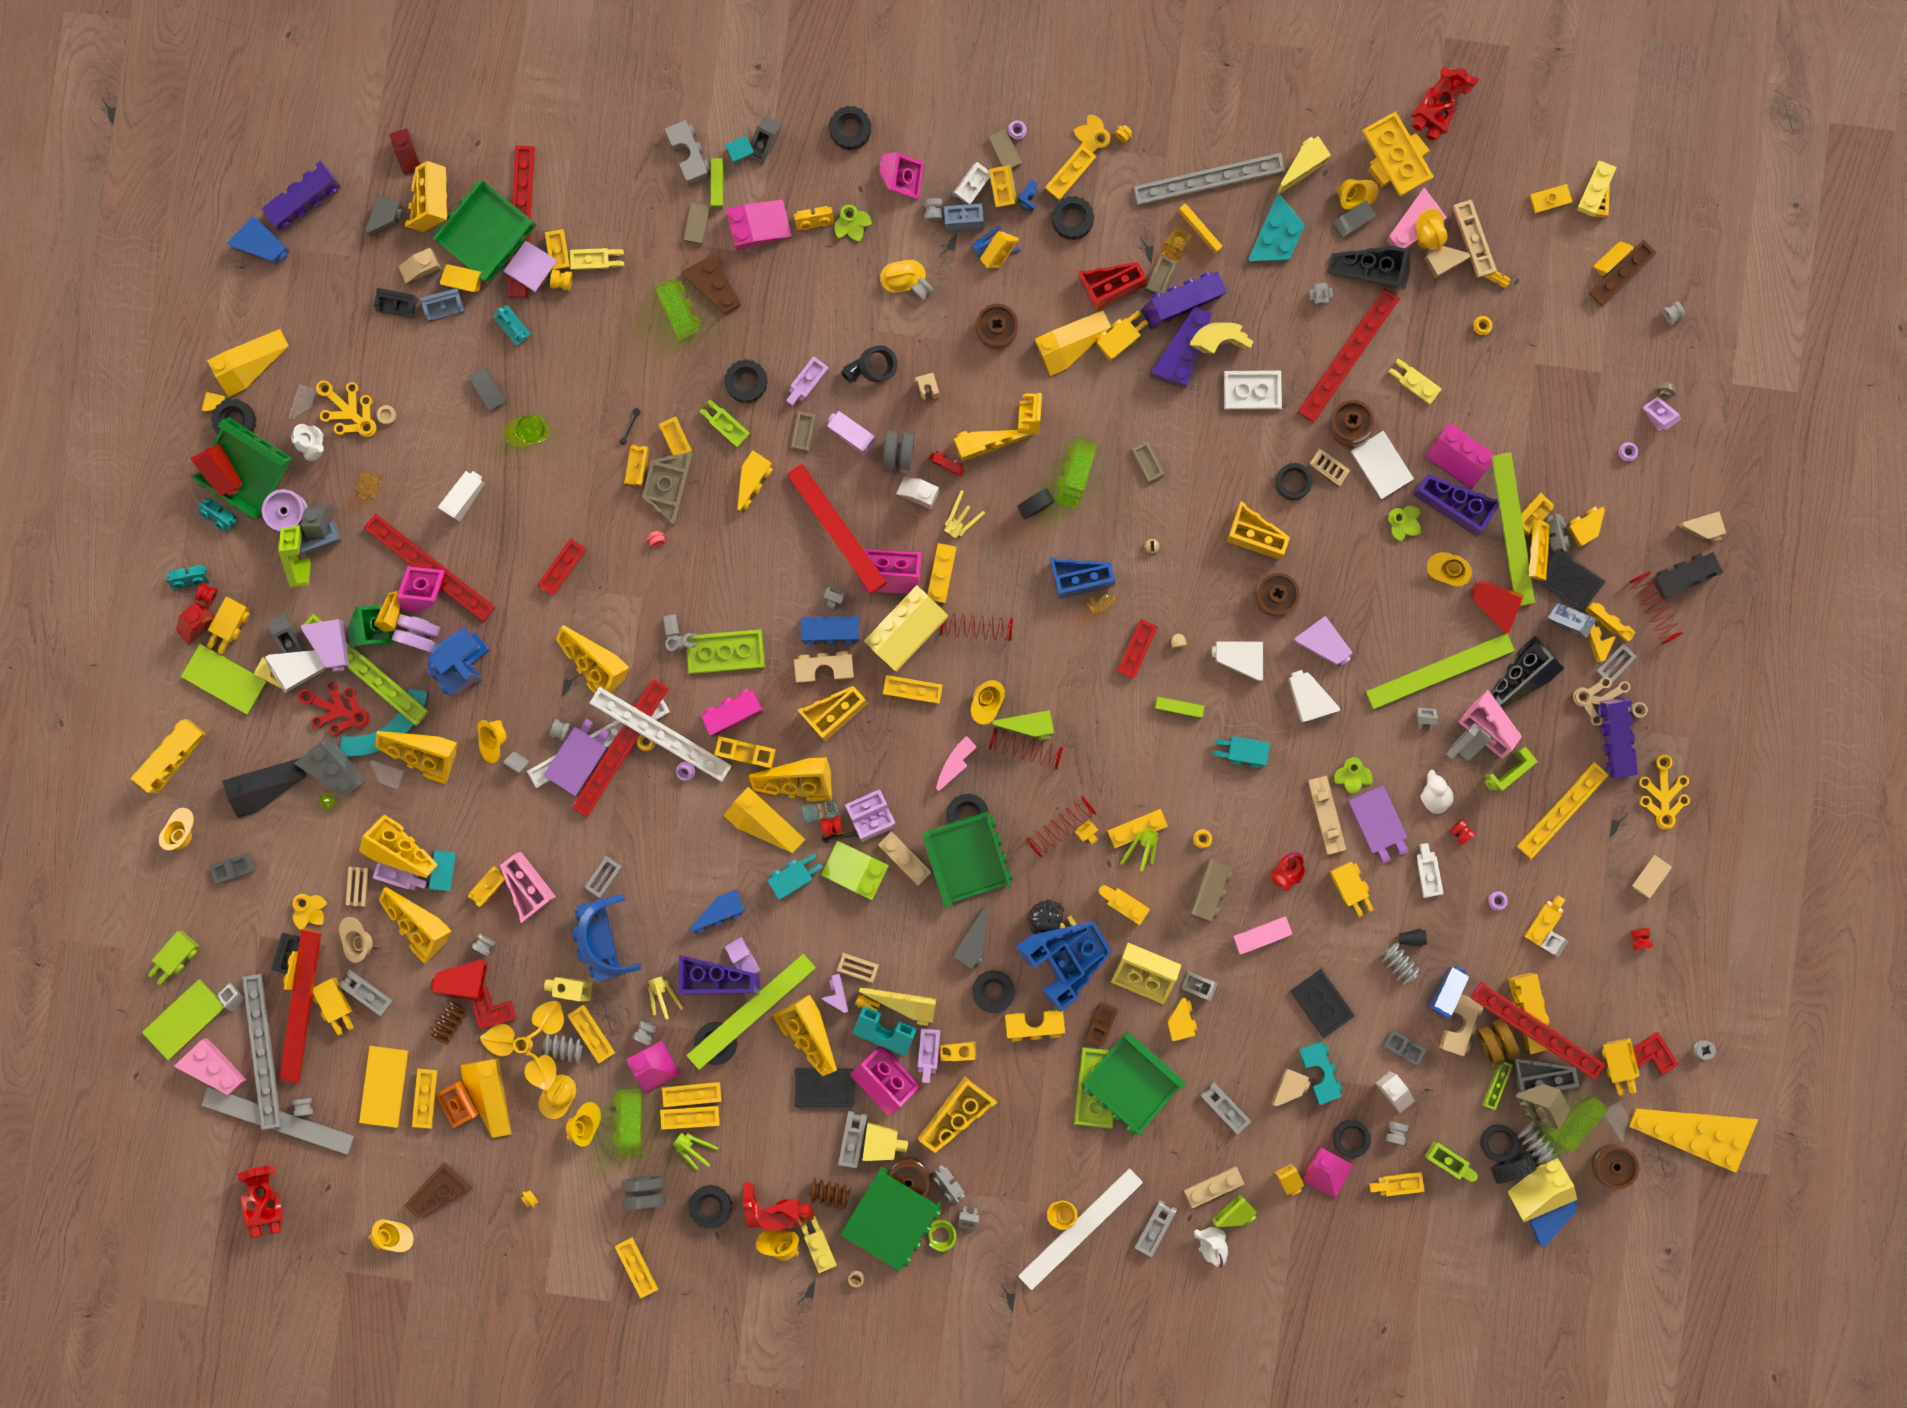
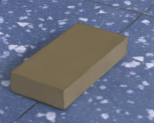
M1006 129L988 137L1001 166L1011 165V169L1022 164Z
M691 203L684 241L703 244L710 206Z
M1160 254L1145 290L1154 294L1159 292L1164 294L1178 261Z
M802 411L797 412L790 449L804 452L810 451L816 414Z
M1148 440L1131 449L1147 483L1165 475Z

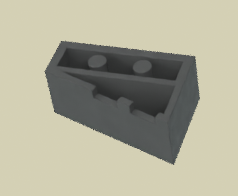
M330 736L320 741L294 763L344 797L366 781Z
M1517 1058L1511 1060L1517 1093L1542 1084L1559 1090L1579 1087L1576 1067Z

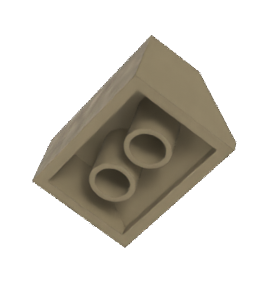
M1207 859L1189 914L1209 921L1217 918L1220 909L1217 907L1218 902L1223 900L1226 892L1223 889L1225 882H1229L1232 871H1229L1230 866Z

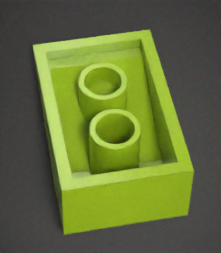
M1050 710L992 721L994 727L1032 738L1038 737L1039 741L1050 739V735L1054 734Z
M837 840L821 876L873 900L889 865Z

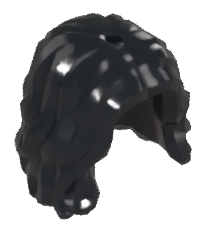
M1049 899L1035 904L1027 917L1030 931L1033 934H1039L1060 929L1064 912L1062 904Z

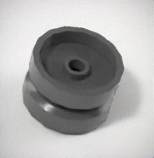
M888 429L883 448V471L894 472L896 461H899V472L910 474L914 432L905 431L902 435L901 443H898V431Z
M639 1176L621 1181L623 1192L634 1193L623 1198L624 1209H643L666 1204V1197L663 1192H653L664 1187V1176Z

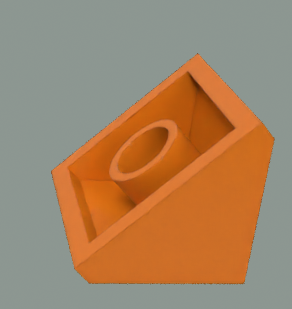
M462 1080L436 1093V1098L452 1128L479 1115Z

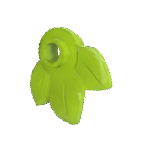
M845 205L840 210V218L835 222L836 236L842 238L848 234L853 240L861 241L864 235L863 227L872 224L871 218L866 212L858 211L855 206ZM852 212L853 216L851 218L846 217V213Z
M1406 506L1403 509L1394 508L1389 512L1388 521L1392 525L1391 533L1396 540L1402 542L1406 534L1416 536L1421 533V526L1416 520L1421 515V510L1414 506ZM1397 514L1400 515L1399 521L1396 520Z
M1351 757L1345 761L1344 767L1336 771L1334 782L1335 784L1344 783L1348 793L1355 795L1360 790L1362 784L1372 785L1373 778L1370 770L1363 767L1360 759ZM1353 764L1357 765L1355 770L1350 769Z

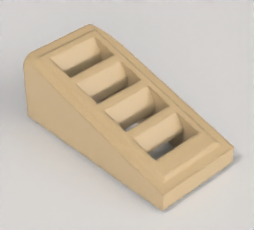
M1320 448L1308 465L1339 487L1351 471ZM1321 457H1323L1324 460L1322 461L1320 466H1318L1317 462ZM1329 461L1330 464L1325 471L1322 468L1324 467L1326 462ZM1335 465L1337 468L1332 475L1329 474V471ZM1341 469L1343 472L1337 480L1335 476Z

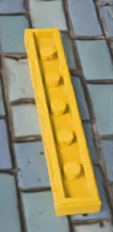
M1593 762L1516 847L1532 860L1609 775Z

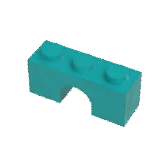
M863 1006L852 1034L892 1050L896 1054L906 1056L917 1028L899 1021L895 1029L887 1030L879 1023L881 1013Z
M1318 1041L1299 1048L1298 1051L1304 1067L1319 1066L1323 1073L1322 1079L1318 1083L1311 1085L1317 1103L1321 1105L1340 1098V1092L1343 1090L1339 1080L1336 1081L1333 1074L1336 1073L1333 1063L1328 1061L1329 1051L1326 1044L1322 1045V1042Z

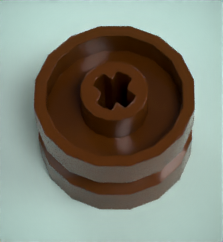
M995 303L981 310L977 317L976 333L983 345L990 349L999 350L1006 348L1014 341L1017 335L1018 320L1011 308L1004 304ZM996 324L1000 326V328L997 327L996 329L993 327Z
M1347 400L1334 410L1331 429L1334 439L1340 445L1348 448H1357L1364 445L1371 438L1374 415L1370 407L1364 402Z
M1283 573L1268 575L1258 584L1255 591V601L1259 609L1266 615L1273 617L1283 616L1290 612L1297 605L1300 596L1299 587L1295 580ZM1275 592H1278L1280 594V597H1274L1273 594Z
M1608 1144L1599 1148L1593 1155L1591 1162L1592 1172L1595 1178L1602 1184L1614 1189H1625L1637 1179L1639 1162L1635 1154L1629 1149L1616 1144Z
M903 1158L896 1161L890 1168L888 1175L923 1197H926L930 1186V1173L926 1165L915 1158Z

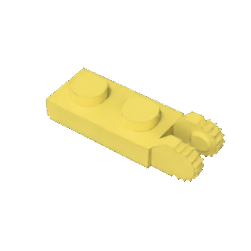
M608 248L570 250V269L589 270L624 267L623 261H609V255L621 256L624 254V251L621 249L608 250Z
M1397 359L1395 363L1406 371L1405 375L1402 376L1392 368H1390L1388 373L1397 379L1402 386L1430 405L1441 391V388L1413 367H1409L1405 362Z
M814 1216V1220H811V1223L816 1232L809 1234L805 1222L801 1228L818 1273L837 1266L824 1232L820 1229L818 1221Z

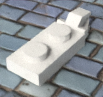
M1428 843L1419 844L1420 854L1417 855V865L1423 897L1443 895L1437 856H1435L1434 852H1430Z

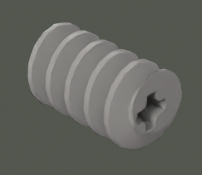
M1395 943L1382 952L1380 956H1385L1382 962L1389 961L1390 963L1387 968L1394 967L1392 974L1399 973L1397 980L1404 979L1402 986H1406L1419 975L1417 974L1419 968H1412L1414 962H1407L1409 955L1402 956L1404 949L1397 950L1399 943Z
M547 1034L543 1041L541 1056L545 1051V1055L550 1056L552 1054L553 1059H557L560 1055L561 1061L568 1057V1062H572L575 1058L576 1064H579L584 1044H580V1039L573 1044L571 1037L568 1042H565V1036H562L559 1041L557 1034H555L553 1039H550V1034Z
M1536 1121L1531 1122L1521 1129L1517 1137L1518 1139L1524 1137L1522 1145L1529 1144L1526 1149L1527 1152L1533 1150L1532 1158H1538L1535 1161V1165L1545 1164L1555 1158L1558 1153H1552L1554 1147L1548 1146L1550 1141L1547 1139L1543 1140L1545 1134L1539 1133L1541 1128L1535 1127Z

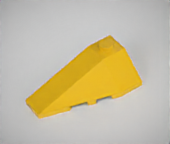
M810 995L793 1002L772 1015L785 1036L789 1035L796 1042L794 1046L798 1050L801 1048L806 1053L807 1060L822 1076L837 1070L820 1011Z

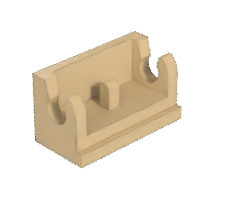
M934 373L915 377L916 387L919 388L923 400H926V392L929 393L930 391L934 400L939 399V390Z
M1654 855L1632 885L1633 889L1649 900L1670 872L1672 866Z

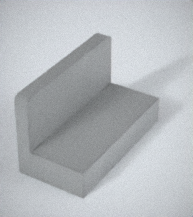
M1474 723L1452 744L1446 754L1453 759L1459 753L1467 761H1470L1492 737Z

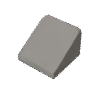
M512 752L504 760L505 765L518 773H523L529 763L527 759L516 752Z
M229 983L216 996L223 1006L231 1012L236 1011L245 1001L244 995L232 983Z

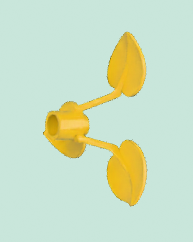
M558 1001L546 1002L534 1011L532 1023L539 1028L527 1037L513 1040L515 1037L514 1030L507 1024L495 1025L480 1036L483 1045L498 1056L510 1055L514 1049L517 1053H526V1055L534 1058V1060L527 1063L525 1076L532 1085L545 1091L549 1090L555 1081L556 1064L548 1055H542L537 1058L535 1054L531 1053L530 1050L533 1047L531 1039L542 1030L546 1034H555L561 1030L564 1024V1015L561 1003Z

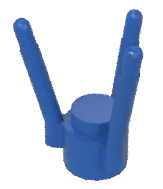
M997 226L985 236L976 240V243L972 244L978 258L982 256L993 238L988 241L986 239L1000 230L1001 226ZM1015 248L1011 253L1020 252L1021 249Z

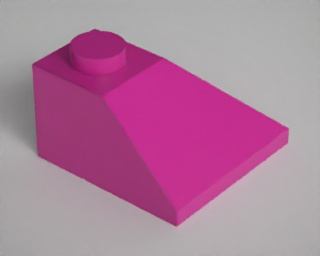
M899 152L882 153L879 173L888 189L919 200L925 162Z
M407 566L397 596L401 610L420 613L435 604L445 571Z
M663 1040L626 1059L645 1093L680 1075Z
M1319 1146L1302 1177V1181L1336 1199L1353 1164Z

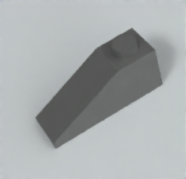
M985 908L982 909L953 955L955 959L971 969L974 966L978 968L983 960L981 955L983 953L987 909Z

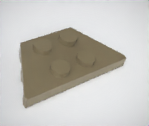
M693 452L654 459L650 463L642 498L673 524H676Z

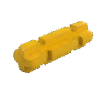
M1497 271L1483 276L1494 283H1499V286L1506 288L1510 283V278L1505 275L1501 276L1502 274Z

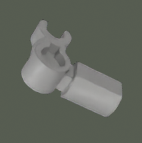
M676 615L663 617L666 636H668L665 646L669 651H680L686 647L694 648L697 646V643H690V638L696 636L694 633H687L684 637H678L679 628Z

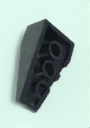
M300 758L222 781L227 799L237 817L240 818L258 812L280 794L305 778V771L294 764Z

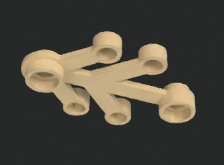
M1602 677L1597 684L1589 689L1584 687L1576 689L1573 693V701L1578 706H1584L1591 717V724L1599 726L1602 724V718L1596 713L1591 703L1600 706L1599 701L1610 700L1621 693L1628 692L1630 684L1627 681H1621L1618 687L1601 697L1594 696L1595 693L1603 688H1609L1612 684L1609 677ZM1604 679L1609 680L1607 686H1603L1602 681ZM1623 683L1627 685V689L1624 691L1621 689ZM1581 693L1585 694V699L1583 701L1579 699V695ZM1636 702L1632 707L1628 708L1629 712L1638 718L1644 717L1648 712L1647 706L1641 702ZM1637 706L1641 707L1640 713L1635 712ZM1598 716L1600 719L1599 723L1597 724L1593 721L1594 717Z

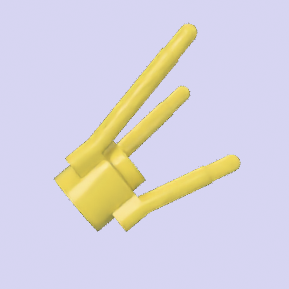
M963 490L959 492L950 516L944 524L946 525L944 530L954 538H957L958 535L962 537L965 531L985 514L982 511L963 527V524L960 522L970 509V506H967L957 520L953 519L963 495Z
M661 976L648 981L649 987L647 988L650 994L653 1016L656 1015L654 995H657L666 1020L669 1019L661 994L665 992V988L680 1010H684L681 1002L669 986L668 980L664 981Z

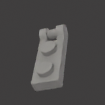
M349 969L346 973L347 977L344 981L341 980L338 985L379 1016H383L393 1000L359 976L355 971ZM353 980L357 982L354 988L350 986Z
M1215 1082L1210 1085L1206 1092L1203 1091L1200 1094L1237 1135L1252 1122ZM1217 1093L1220 1097L1214 1102L1211 1097Z
M848 1111L838 1165L852 1168L858 1167L867 1114L862 1113L858 1115ZM852 1121L860 1123L859 1128L851 1127Z
M1159 1200L1134 1248L1152 1257L1177 1209L1172 1206L1170 1208L1165 1205V1202ZM1160 1212L1167 1214L1165 1219L1159 1217Z

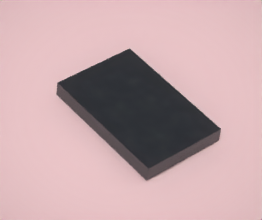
M1559 548L1547 562L1546 580L1539 581L1535 579L1581 612L1586 609L1606 582Z
M1319 969L1290 990L1323 1038L1355 1016L1322 969Z
M795 1068V1107H853V1078L849 1075L853 1068H836V1071L822 1076L815 1068Z

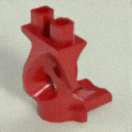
M1443 67L1434 88L1430 87L1426 91L1423 100L1411 113V116L1414 118L1412 127L1418 131H1422L1424 127H1427L1428 131L1425 136L1430 141H1435L1440 135L1448 133L1449 123L1457 111L1455 107L1456 98L1461 93L1468 94L1472 89L1471 87L1476 86L1479 79L1469 75L1463 68L1450 70ZM1442 95L1447 96L1445 103L1440 101ZM1443 111L1446 113L1445 118L1442 117Z
M265 1165L247 1169L236 1174L238 1180L242 1181L246 1186L248 1197L240 1196L244 1228L248 1229L251 1238L262 1236L261 1226L268 1225L269 1235L280 1233V1222L284 1220L278 1192H272L269 1185V1176L275 1174V1166ZM259 1188L264 1190L262 1197L256 1196V1191ZM269 1200L274 1202L273 1208L268 1207L267 1203ZM248 1202H250V1204H251V1206H252V1208H253V1211H249V1210H248V1208H247V1203H248Z
M743 1182V1208L748 1228L759 1227L765 1231H782L796 1226L802 1227L804 1226V1221L814 1220L813 1208L810 1207V1204H801L796 1199H782L774 1206L761 1209L756 1198L755 1185Z

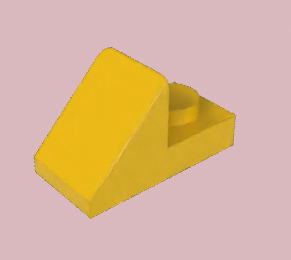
M1594 624L1587 638L1596 661L1599 663L1605 661L1615 636L1601 641V631Z

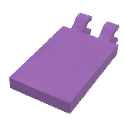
M587 718L580 729L577 727L573 728L544 773L545 777L574 796H577L607 750V747L603 744L610 735L604 729L601 730L596 740L587 735L594 722Z
M1384 785L1348 801L1371 853L1378 852L1382 863L1391 860L1385 849L1390 845L1395 844L1400 856L1408 853V849L1403 842L1408 837Z

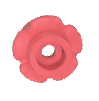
M660 531L652 532L649 534L647 542L653 548L659 547L665 543V534L660 533Z

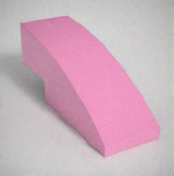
M967 736L956 746L947 759L937 783L936 789L938 791L967 767L963 760L977 748Z
M1286 916L1232 937L1238 953L1241 955L1290 936L1292 931Z

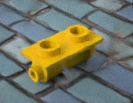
M827 206L814 208L815 214L811 215V209L797 211L794 214L797 231L834 224L832 208Z

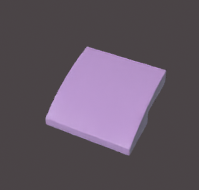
M525 241L504 270V273L536 293L556 265L557 260Z
M880 789L845 804L861 842L897 827Z

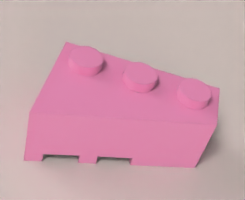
M1425 187L1386 240L1390 246L1409 248L1418 241L1416 222L1420 214L1427 209L1434 208L1439 210L1442 214L1443 222L1446 220L1447 217Z
M1489 690L1477 699L1459 720V723L1466 729L1476 723L1492 737L1486 746L1501 759L1514 749L1522 737Z
M522 852L514 854L500 865L508 889L510 888L513 896V903L517 907L521 923L527 921L556 898Z
M208 1038L202 1039L174 1066L227 1095L234 1093L247 1081Z

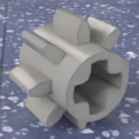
M1327 283L1314 284L1313 289L1309 291L1310 300H1315V305L1328 304L1329 299L1333 297V289L1328 288Z

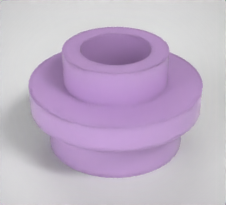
M1013 121L1008 127L1009 136L1015 140L1024 138L1027 133V127L1022 121ZM1020 128L1021 132L1017 134L1014 132V129Z
M1631 442L1624 443L1619 448V456L1624 461H1633L1638 456V448ZM1629 449L1631 451V455H1626L1625 450Z
M681 762L676 768L677 777L683 781L691 780L695 775L693 765L688 762Z
M1496 891L1489 896L1488 903L1493 910L1500 911L1507 906L1508 898L1503 892ZM1497 897L1501 899V903L1498 905L1494 902Z

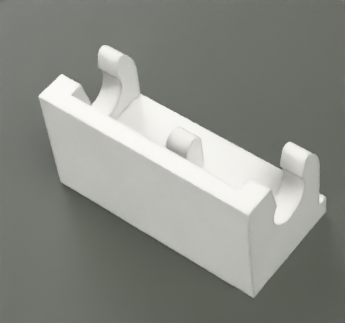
M978 162L974 163L952 195L955 198H960L964 204H971L990 178L989 171Z

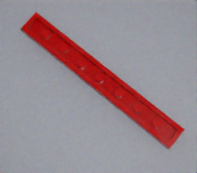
M515 145L512 205L531 220L535 146ZM529 235V236L526 238V240H525V241H527V242H529V243H530V235ZM521 246L517 249V251H516V252L513 254V256L509 259V263H510L511 260L514 258V256L516 255V253L519 251V249L521 248ZM508 276L507 297L527 298V287Z
M1386 288L1383 289L1298 411L1300 415L1312 423L1315 422L1400 300L1398 296Z
M800 464L787 473L793 485L869 592L873 594L886 585L887 582L804 465Z
M376 513L364 526L366 531L412 567L444 570L445 574L440 589L482 622H485L496 608Z
M653 678L635 705V708L652 717L669 687ZM623 724L572 804V809L585 817L589 816L640 733Z
M305 928L301 929L279 1077L281 1080L293 1083L300 1082L322 935V932Z
M1480 981L1469 996L1472 1000L1595 1080L1606 1065L1603 1061Z

